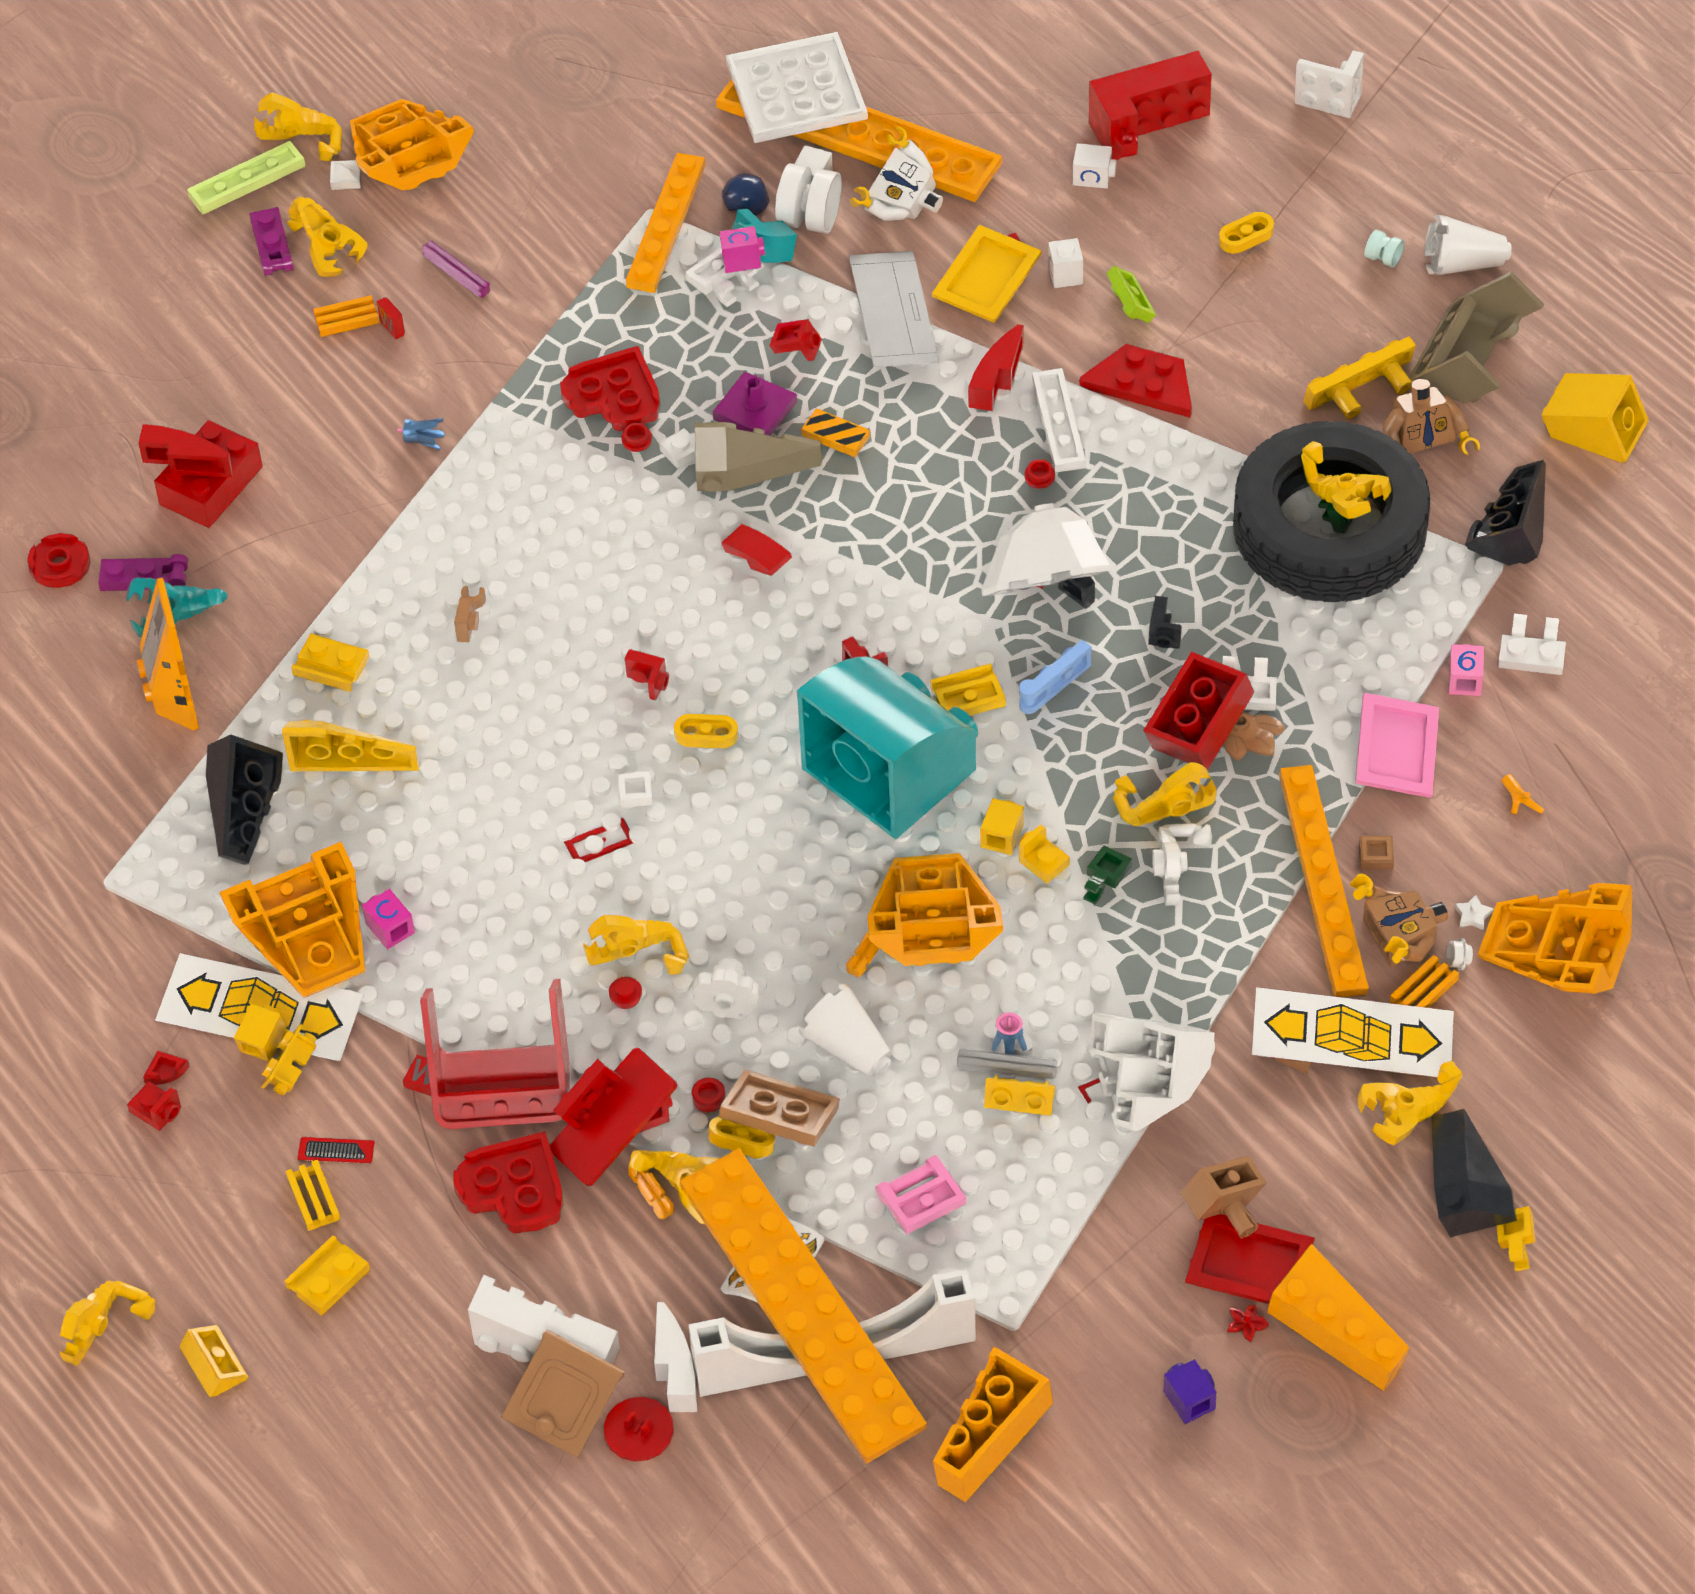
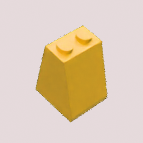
M1565 373L1542 412L1543 423L1546 425L1551 438L1621 463L1627 462L1649 421L1632 376L1620 374Z

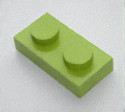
M1113 266L1106 274L1112 283V291L1120 298L1124 305L1122 307L1123 311L1131 319L1135 320L1137 318L1149 323L1156 316V313L1136 277L1129 271Z

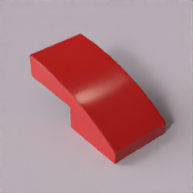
M741 524L721 542L726 553L746 559L750 569L769 576L776 573L792 558L791 553L775 540L744 524Z

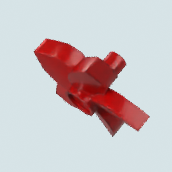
M1255 1304L1249 1305L1245 1309V1313L1237 1308L1230 1307L1229 1309L1230 1315L1235 1321L1230 1323L1227 1332L1235 1333L1243 1330L1242 1334L1249 1342H1252L1255 1331H1262L1269 1326V1323L1263 1317L1256 1316L1257 1308Z

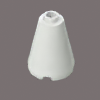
M1435 215L1433 218L1437 220L1436 223L1430 222L1425 241V256H1430L1431 265L1426 264L1429 274L1443 275L1502 266L1505 260L1510 259L1511 243L1507 242V238L1504 235L1444 215Z
M840 984L837 987L841 992L835 996L831 992L827 993L804 1018L808 1023L806 1029L800 1026L798 1031L807 1040L867 1076L873 1073L878 1076L891 1064L892 1061L889 1057L892 1052L852 990L846 984Z

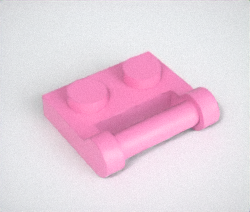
M936 1155L926 1159V1164L889 1183L883 1181L875 1186L879 1199L883 1204H886L906 1235L966 1204V1196ZM931 1176L935 1178L900 1197L896 1196V1194Z

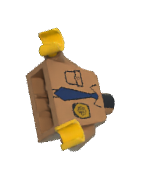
M1425 379L1413 381L1411 384L1412 393L1398 396L1395 399L1394 409L1391 410L1383 424V434L1391 437L1392 440H1396L1407 449L1408 453L1456 441V435L1460 437L1458 449L1461 453L1468 455L1465 449V444L1468 441H1472L1476 451L1480 449L1479 441L1470 437L1467 432L1470 428L1461 408L1449 396L1442 395L1436 387L1430 388V382Z
M1358 874L1350 882V886L1356 888L1353 896L1356 900L1366 899L1363 920L1389 967H1394L1403 961L1421 962L1435 943L1436 924L1448 920V912L1443 902L1426 907L1421 896L1416 891L1402 892L1383 889L1373 885L1372 880L1367 875Z

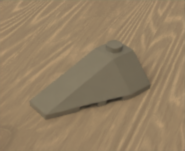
M727 422L695 423L697 491H730L821 466V443L818 440L783 434L780 437L764 435V430L754 428L753 432L736 429V424Z

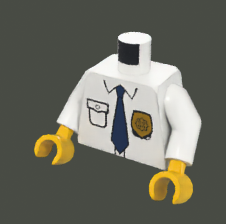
M900 126L894 127L900 133V139L896 141L889 134L887 135V140L892 145L899 144L901 146L900 150L894 149L869 191L865 187L854 189L855 192L861 195L862 200L859 201L852 197L849 199L850 204L854 207L864 205L866 211L883 221L904 220L906 217L915 219L923 207L936 213L942 205L943 197L933 192L936 186L933 179V169L925 154L911 140H906V130Z

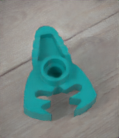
M133 578L127 590L126 602L131 599L133 594L136 595L138 601H141L144 589L147 588L149 590L147 603L150 604L156 579ZM164 582L175 624L177 621L200 614L216 604H222L227 599V592L220 590V588L200 589L185 585L171 586ZM141 617L140 625L133 620H129L138 637L142 638L146 622L145 617Z

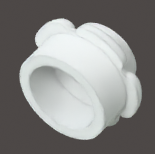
M1459 938L1458 941L1451 940L1446 948V963L1449 967L1457 968L1458 971L1464 970L1466 965H1470L1472 962V946L1467 945L1464 938Z

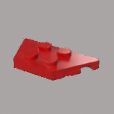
M1125 344L1083 374L1079 379V386L1090 391L1188 418L1192 415L1184 359Z

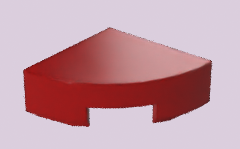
M157 1050L143 1076L144 1083L150 1081L154 1085H161L172 1082L187 1071L189 1062L187 1059Z

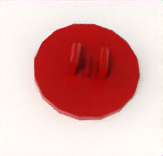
M633 1397L617 1403L607 1414L603 1425L604 1439L610 1450L620 1458L634 1462L647 1461L660 1455L670 1445L674 1434L673 1418L668 1409L657 1400L647 1397Z

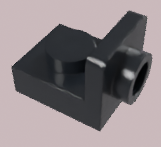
M1091 577L1067 579L1058 582V589L1085 609L1095 602V582Z
M1155 596L1149 625L1148 645L1179 649L1182 626L1171 623L1173 611L1167 610L1168 597Z

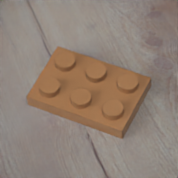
M744 1070L721 1104L719 1117L736 1124L746 1125L768 1134H775L800 1144L815 1147L837 1113L840 1098Z

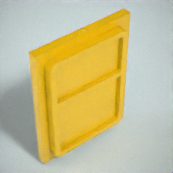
M979 224L932 292V297L995 323L1042 255V250Z

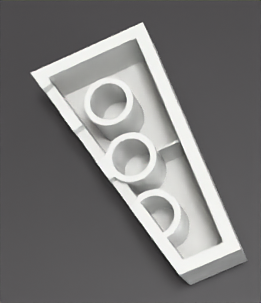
M483 1275L468 1308L474 1345H477L486 1352L494 1353L497 1351L510 1355L519 1362L531 1361L541 1343L542 1334L549 1330L611 1364L614 1363L620 1349L618 1331L576 1313L569 1318L565 1316L564 1312L557 1305L544 1301L541 1305L533 1303L523 1297L524 1291L511 1286L510 1291L507 1292L493 1286L495 1279Z

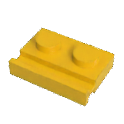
M310 633L297 656L296 664H293L291 669L294 676L351 692L354 681L358 680L370 657L367 649Z
M991 663L930 680V688L934 692L936 702L946 710L958 707L971 716L1006 706V697L996 674L993 672Z
M332 1235L284 1282L289 1291L295 1292L299 1299L322 1316L370 1271V1266L366 1260L347 1245H342Z

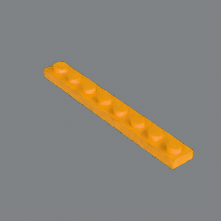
M1313 766L1280 768L1279 779L1334 997L1367 995L1369 987Z

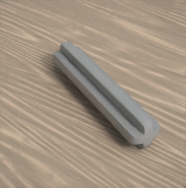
M960 1049L957 1056V1067L959 1069L1054 1079L1057 1074V1060L969 1049Z

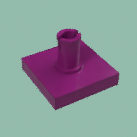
M744 371L713 410V420L736 424V429L753 432L754 428L763 429L764 435L771 436L797 403V394L768 382L761 377H757V375Z

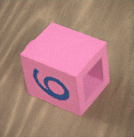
M1470 644L1451 645L1449 694L1481 696L1484 646Z

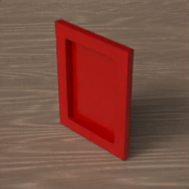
M1218 1214L1205 1218L1199 1231V1238L1193 1257L1190 1259V1267L1185 1283L1269 1304L1274 1290L1311 1244L1314 1245L1315 1237L1257 1223L1259 1227L1254 1233L1240 1238L1226 1215Z

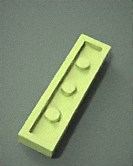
M288 141L188 188V196L201 214L204 215L305 167V160L292 142Z

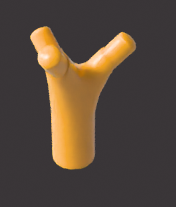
M1512 774L1502 778V784L1512 797L1511 814H1517L1520 803L1540 814L1544 812V808L1530 798L1531 794L1522 789Z

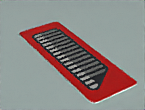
M301 1137L297 1159L303 1161L318 1160L324 1162L372 1163L375 1141Z

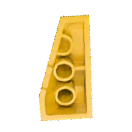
M289 721L282 729L290 771H419L416 746L324 721Z

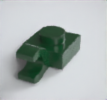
M1103 845L1087 866V876L1090 878L1084 886V889L1088 891L1083 899L1095 905L1101 898L1106 885L1116 889L1132 867V858Z

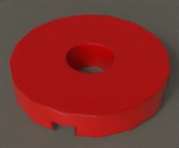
M64 533L48 535L42 538L41 543L36 547L35 544L33 545L27 557L30 575L37 583L51 588L71 586L80 581L88 572L91 563L87 545L79 541L78 537ZM57 557L66 558L61 563H52V560Z

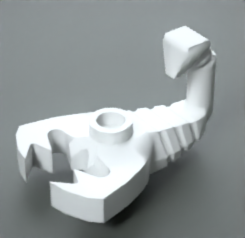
M1195 823L1159 826L1160 849L1152 851L1153 875L1163 876L1165 906L1179 905L1178 880L1180 873L1187 871V852H1180L1174 837L1193 836L1194 844L1210 846L1212 842L1210 825L1206 824L1203 828Z

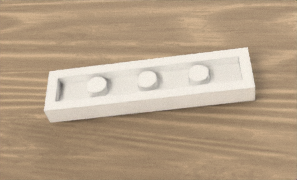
M1063 369L1032 372L1033 386L1055 473L1086 468V459Z

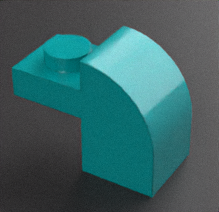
M737 210L733 229L755 226L757 238L763 237L765 255L760 256V262L777 263L792 261L797 234L783 220L762 223L750 210Z

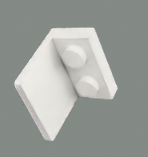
M1353 50L1348 61L1342 62L1340 69L1299 59L1296 65L1295 104L1350 118L1362 92L1364 53Z

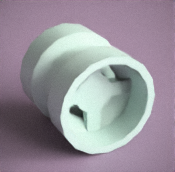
M1375 229L1367 241L1364 256L1371 260H1382L1384 265L1394 268L1402 256L1405 242L1397 237L1389 238L1386 236V233Z

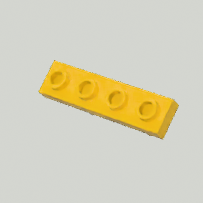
M1410 336L1400 341L1393 340L1375 353L1368 352L1350 365H1341L1330 375L1313 379L1307 385L1303 402L1309 410H1312L1334 400L1346 419L1350 420L1356 417L1362 409L1350 391L1380 376L1386 377L1398 395L1406 393L1410 390L1412 381L1401 366L1411 362L1416 344Z

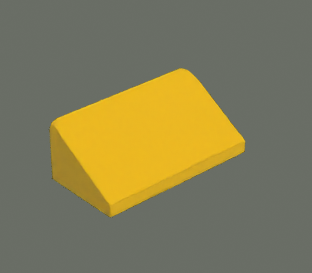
M217 1325L187 1330L180 1343V1349L209 1397L217 1396L247 1380L248 1375Z

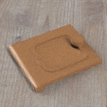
M546 1330L542 1334L541 1343L501 1418L578 1458L618 1381L620 1382L624 1378L625 1370Z

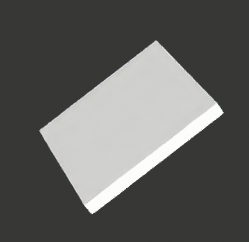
M838 32L726 55V64L754 143L868 119L866 106Z

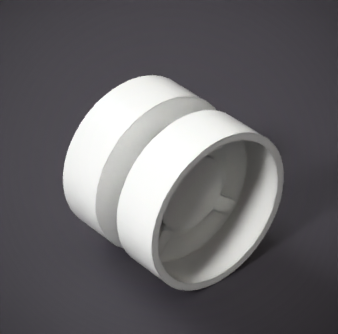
M792 163L787 164L781 176L776 194V221L783 220L789 227L799 228L805 218L807 230L829 234L834 226L839 210L842 190L841 174L839 172L818 169L812 179L810 167Z

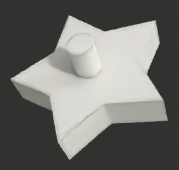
M1476 895L1468 903H1456L1454 907L1461 916L1459 928L1472 925L1483 930L1484 920L1493 914V908L1481 905Z

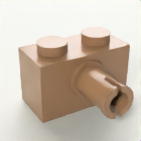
M1248 1155L1201 1168L1180 1193L1198 1220L1218 1214H1226L1237 1231L1238 1236L1243 1238L1254 1233L1259 1227L1246 1206L1267 1182Z

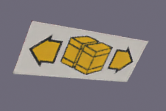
M180 953L155 1021L234 1038L250 1004L259 1007L269 1005L280 1011L287 1027L286 1031L293 1032L299 1024H302L300 1034L304 1036L305 1033H310L316 1037V1048L312 1052V1056L340 1062L364 993L331 986L303 998L282 975Z
M1256 987L1252 1055L1438 1077L1440 1066L1452 1060L1454 1011Z

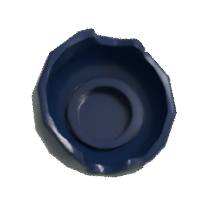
M738 174L728 180L722 190V199L729 211H732V209L736 211L748 209L756 216L764 211L770 202L764 182L756 175Z

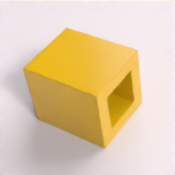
M992 798L980 827V847L1012 856L1024 826V806L1009 800L1003 801Z
M250 1004L234 1036V1040L240 1052L269 1062L287 1027L280 1011L269 1005L259 1007Z

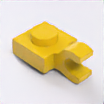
M1529 1206L1515 1209L1517 1221L1497 1226L1498 1243L1501 1249L1509 1248V1258L1511 1262H1514L1516 1272L1530 1269L1526 1244L1536 1242L1533 1213Z

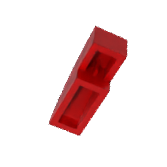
M1017 324L1006 332L981 359L968 386V408L993 411L998 390H1011L1024 346V325Z
M142 425L138 444L143 463L169 464L171 474L232 478L233 470L230 455L218 445L182 430L158 425Z

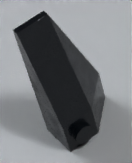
M1544 460L1516 467L1499 489L1501 496L1495 502L1488 503L1484 508L1486 512L1485 517L1482 521L1475 520L1470 527L1465 542L1467 549L1508 566L1518 563L1527 564L1538 558L1543 542L1546 476Z
M232 734L207 746L205 775L218 856L246 865L249 864L260 837V826L263 818L269 814L271 809L269 803L273 793L278 791L281 784L283 752Z
M1465 1109L1431 1117L1434 1190L1438 1218L1449 1236L1454 1237L1517 1221L1513 1191Z

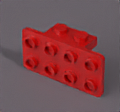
M640 1048L632 1049L614 1071L597 1058L553 1109L568 1124L550 1144L552 1154L586 1186H592L676 1090L677 1082Z

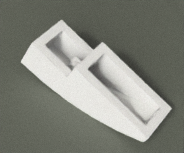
M657 1302L654 1359L656 1381H668L667 1398L669 1412H697L695 1373L687 1341L676 1318L664 1302Z

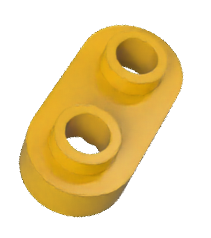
M1254 212L1221 228L1219 232V246L1227 253L1236 254L1265 242L1273 236L1274 220L1267 213Z
M685 714L675 721L674 736L676 741L685 747L728 748L738 740V724L735 719L727 715Z
M720 1117L710 1121L708 1138L711 1143L719 1148L732 1151L740 1148L743 1154L754 1159L769 1156L774 1151L775 1134H768L762 1130L736 1124Z

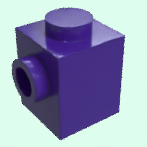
M1195 1359L1186 1364L1178 1363L1164 1374L1163 1392L1184 1424L1216 1409L1217 1392L1214 1389V1380L1207 1369L1202 1370Z

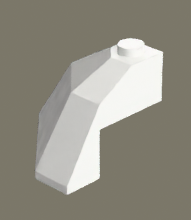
M1053 503L1035 506V512L1023 516L1000 537L981 590L982 597L1012 593L1023 588L1052 585L1067 579L1096 576L1110 571V565L1083 518L1067 507L1054 508Z
M1093 1013L1089 1049L1092 1058L1099 1059L1102 1071L1098 1076L1105 1096L1112 1097L1115 1107L1111 1115L1115 1125L1131 1131H1139L1189 1100L1211 1067V1059L1215 1051V1033L1197 1027L1163 1021Z

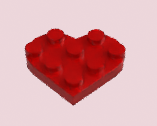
M639 346L574 365L568 369V375L560 382L562 401L578 418L602 414L605 420L611 423L614 430L624 431L629 424H646L656 421L659 417L660 397L658 387Z
M546 1131L477 1148L464 1155L465 1160L453 1172L455 1193L460 1202L466 1205V1209L473 1214L496 1211L501 1221L507 1225L508 1230L512 1233L538 1231L556 1224L561 1218V1210L563 1208L562 1186Z

